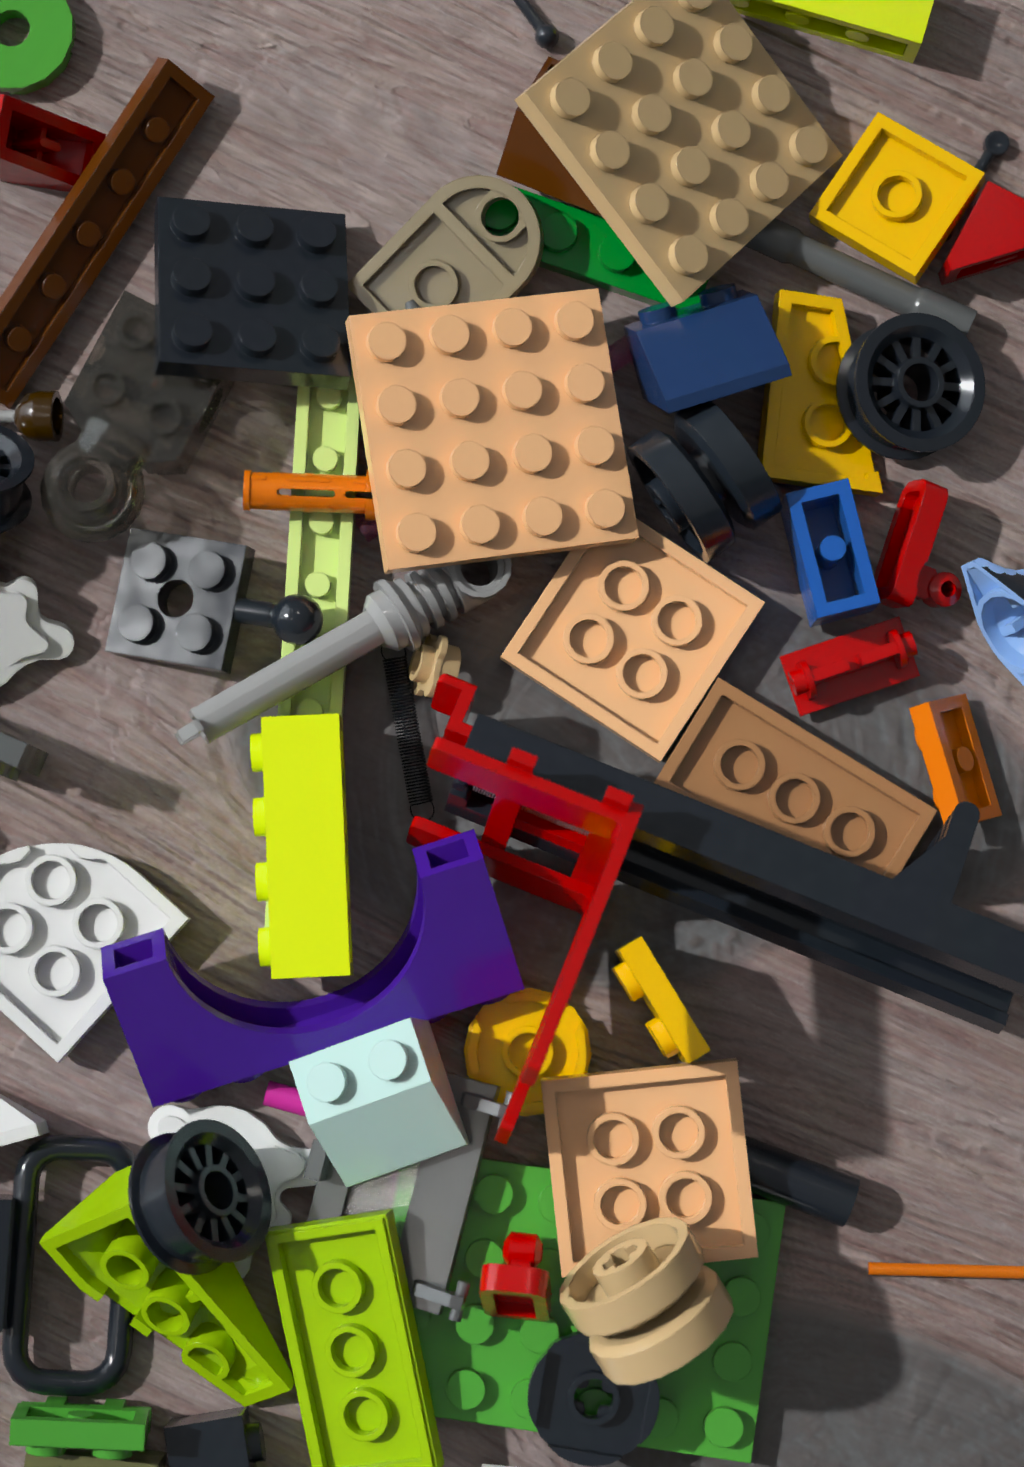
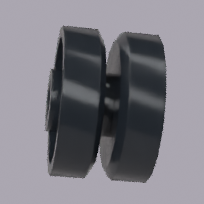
M712 401L682 409L675 414L674 431L678 442L671 435L654 428L631 444L627 450L636 473L660 513L685 544L706 563L734 544L735 528L731 517L737 523L755 530L778 514L783 508L779 494L757 455L735 425Z

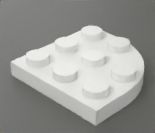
M48 843L25 846L1 854L0 1010L57 1063L62 1062L113 1006L103 982L101 947L164 928L171 942L191 918L135 868L101 850L70 843Z

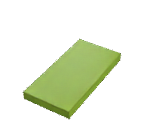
M393 1209L270 1227L265 1241L312 1467H443L445 1462Z

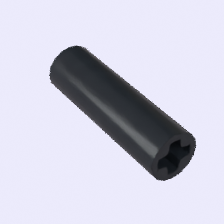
M745 1135L751 1193L841 1227L846 1224L858 1194L859 1178Z

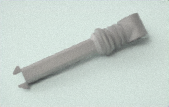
M511 559L483 561L489 570L488 584L483 586H476L467 582L462 575L461 564L418 570V573L415 570L409 571L404 576L405 581L401 578L393 581L385 579L375 581L373 583L374 592L366 596L363 613L192 708L189 711L192 722L177 730L175 734L180 746L201 735L208 745L381 646L395 651H400L405 647L412 652L421 648L423 637L430 634V626L433 629L444 626V619L449 622L457 618L458 612L465 614L475 607L487 603L503 589L511 576Z

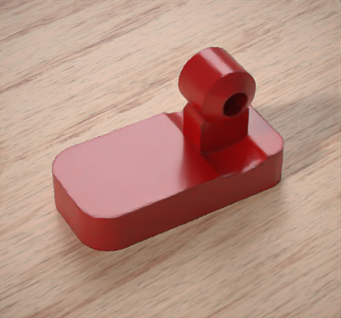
M925 479L910 481L903 489L874 574L880 604L892 609L910 607L915 599H922L926 605L939 608L952 606L960 599L962 586L957 576L950 572L937 573L936 569L924 565L928 562L947 504V488Z
M512 1231L503 1244L502 1256L506 1264L491 1263L482 1265L479 1294L484 1313L494 1317L549 1321L552 1300L550 1276L548 1271L536 1268L542 1261L543 1243L538 1234Z

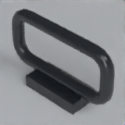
M68 1134L44 1137L30 1145L18 1160L13 1180V1194H0V1332H3L2 1355L4 1367L11 1379L28 1392L48 1396L78 1397L102 1394L117 1385L128 1370L134 1328L130 1323L134 1315L112 1299H110L106 1354L102 1363L91 1370L39 1368L32 1363L28 1353L41 1173L46 1165L59 1160L102 1162L108 1164L117 1172L132 1165L135 1158L133 1151L119 1140L103 1136Z

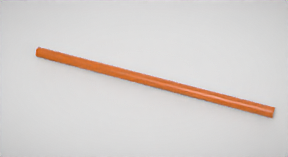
M868 1262V1275L1024 1279V1266Z

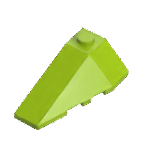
M132 1165L112 1174L41 1238L39 1244L80 1290L97 1302L105 1294L134 1315L130 1323L133 1328L146 1337L155 1330L183 1350L181 1357L182 1362L242 1406L247 1407L292 1390L295 1384L294 1377L234 1262L222 1263L216 1269L202 1275H186L165 1266L144 1244L134 1224L129 1206L128 1181Z

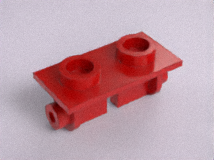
M899 616L779 657L800 717L920 676L914 656L918 655L915 640L910 631H904Z

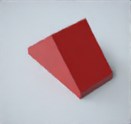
M0 94V180L7 183L70 192L104 141L106 134L9 95Z
M987 181L938 273L941 285L1024 261L1023 198Z

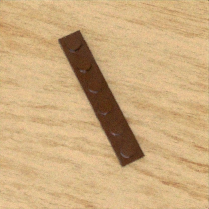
M157 58L0 297V405L8 409L12 407L215 97L167 58Z

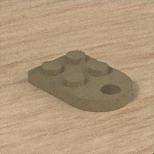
M484 175L466 176L456 179L433 194L348 282V289L372 313L404 310L405 303L410 300H415L423 308L514 298L531 281L542 259L544 232L540 217L531 201L520 190L501 179ZM509 200L518 209V223L515 229L507 235H493L488 230L485 222L487 210L497 201Z

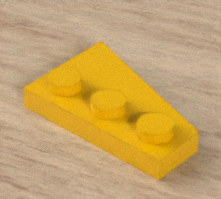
M779 290L774 295L771 325L789 362L792 376L765 384L757 457L774 483L810 488L849 478L852 494L877 497L883 494L879 471H874L870 450L863 446L846 426L836 397L838 369L844 354L851 345L842 298Z

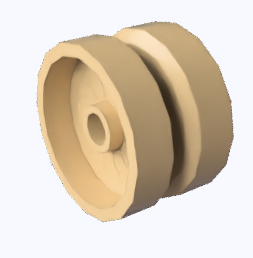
M676 1217L655 1218L633 1225L610 1237L589 1252L568 1273L560 1287L561 1305L576 1329L584 1335L590 1336V1352L605 1376L616 1385L641 1384L661 1378L686 1365L718 1338L726 1329L734 1312L732 1298L714 1270L703 1265V1250L687 1223Z

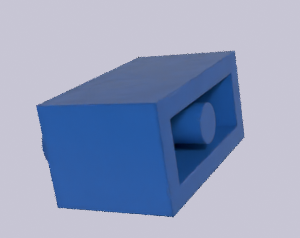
M849 478L786 493L781 501L783 508L780 513L809 626L814 627L871 613L881 602Z

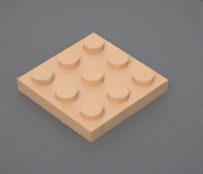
M636 518L639 538L636 541L577 549L569 552L500 656V659L660 763L765 602Z
M736 1058L541 1078L562 1277H567L568 1273L589 1252L610 1237L633 1225L664 1217H676L687 1223L703 1250L704 1263L758 1257Z

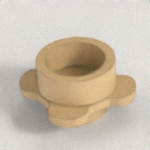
M429 634L424 644H421V648L413 652L409 665V679L414 681V695L422 697L424 694L425 697L433 698L438 679L442 674H449L458 678L461 665V651L459 647L449 645L446 636L439 635L437 638V636Z

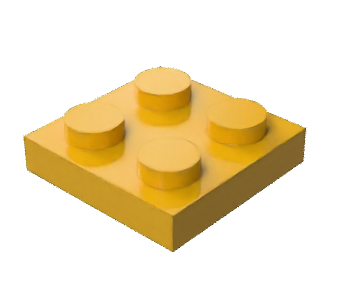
M878 112L810 211V223L916 285L985 183V173Z
M637 937L615 950L614 952L621 963L611 968L630 1001L635 1002L641 997L654 1016L652 1020L645 1023V1026L663 1056L670 1058L677 1054L680 1061L689 1064L711 1051L643 937Z

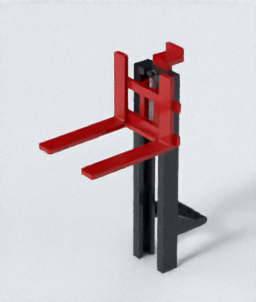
M442 674L439 677L431 707L438 712L450 716V719L445 728L443 738L436 737L433 743L427 766L454 778L444 811L485 827L481 841L478 840L489 877L576 911L581 915V921L494 1138L495 1141L507 1145L529 1088L534 1086L540 1074L615 880L996 1034H999L1006 1026L1009 1017L1007 1012L1012 996L1016 993L1024 997V932L952 903L980 818V812L973 803L964 801L957 804L923 855L891 879L481 713L478 714L473 726L466 724L478 686L449 674ZM414 816L409 827L406 842L412 846L419 847L460 834V832L423 817ZM511 837L575 863L576 865L571 877L505 851L509 838Z

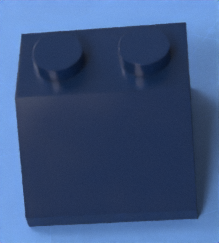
M735 283L703 290L698 293L700 303L676 309V306L671 307L668 302L644 308L638 311L640 321L623 326L642 398L667 413L792 376L789 362L758 295L745 290L737 291Z

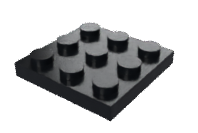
M158 196L154 209L155 375L347 390L352 376L351 357L345 321L349 316L345 214Z

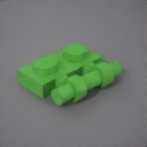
M48 1396L46 1402L21 1401V1403L17 1404L11 1417L9 1446H26L25 1452L27 1454L38 1457L60 1456L66 1453V1448L92 1449V1455L101 1459H126L132 1456V1451H144L148 1433L151 1431L152 1407L127 1406V1399L107 1398L104 1405L68 1403L67 1396Z

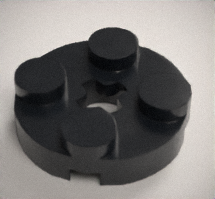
M578 1330L567 1336L555 1339L534 1365L527 1393L529 1415L540 1437L561 1458L585 1466L609 1465L622 1459L623 1455L632 1452L638 1444L641 1445L653 1430L660 1404L658 1382L655 1379L637 1385H616L605 1376L590 1352V1336H586ZM589 1379L601 1380L603 1391L612 1393L610 1405H599L597 1415L584 1413V1402L574 1399L576 1389L586 1388L589 1384Z

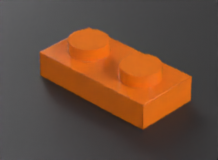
M966 694L929 701L909 708L915 727V740L922 751L933 788V800L941 814L943 824L951 815L956 805L964 801L971 802L978 808L980 812L978 822L1002 816Z

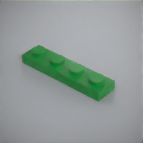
M517 188L531 201L542 223L544 250L539 267L652 306L667 302L603 217ZM500 200L493 203L485 216L488 230L496 236H504L512 232L519 219L517 207L509 200ZM709 279L684 302L676 305V309L700 303L698 293L706 289Z

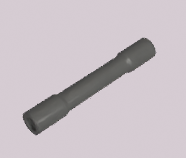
M776 218L745 245L778 262L793 264L901 315L924 313L942 318L957 327L965 336H967L977 314L975 309L929 288H919L814 240L804 235L798 228Z

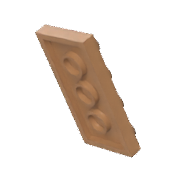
M719 677L654 781L657 785L891 879L902 871L938 811Z

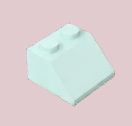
M407 1018L289 1062L308 1124L347 1188L470 1145L428 1020Z

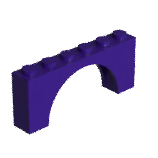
M472 829L412 849L416 863L417 890L414 908L401 938L382 962L354 983L327 995L300 1001L271 1002L245 998L227 992L199 976L183 961L170 943L164 928L101 947L103 982L153 1108L170 1102H187L196 1098L204 1091L232 1082H250L260 1077L264 1072L289 1065L290 1061L407 1018L428 1020L431 1024L443 1019L448 1013L476 1004H494L505 999L511 993L525 989L475 830Z

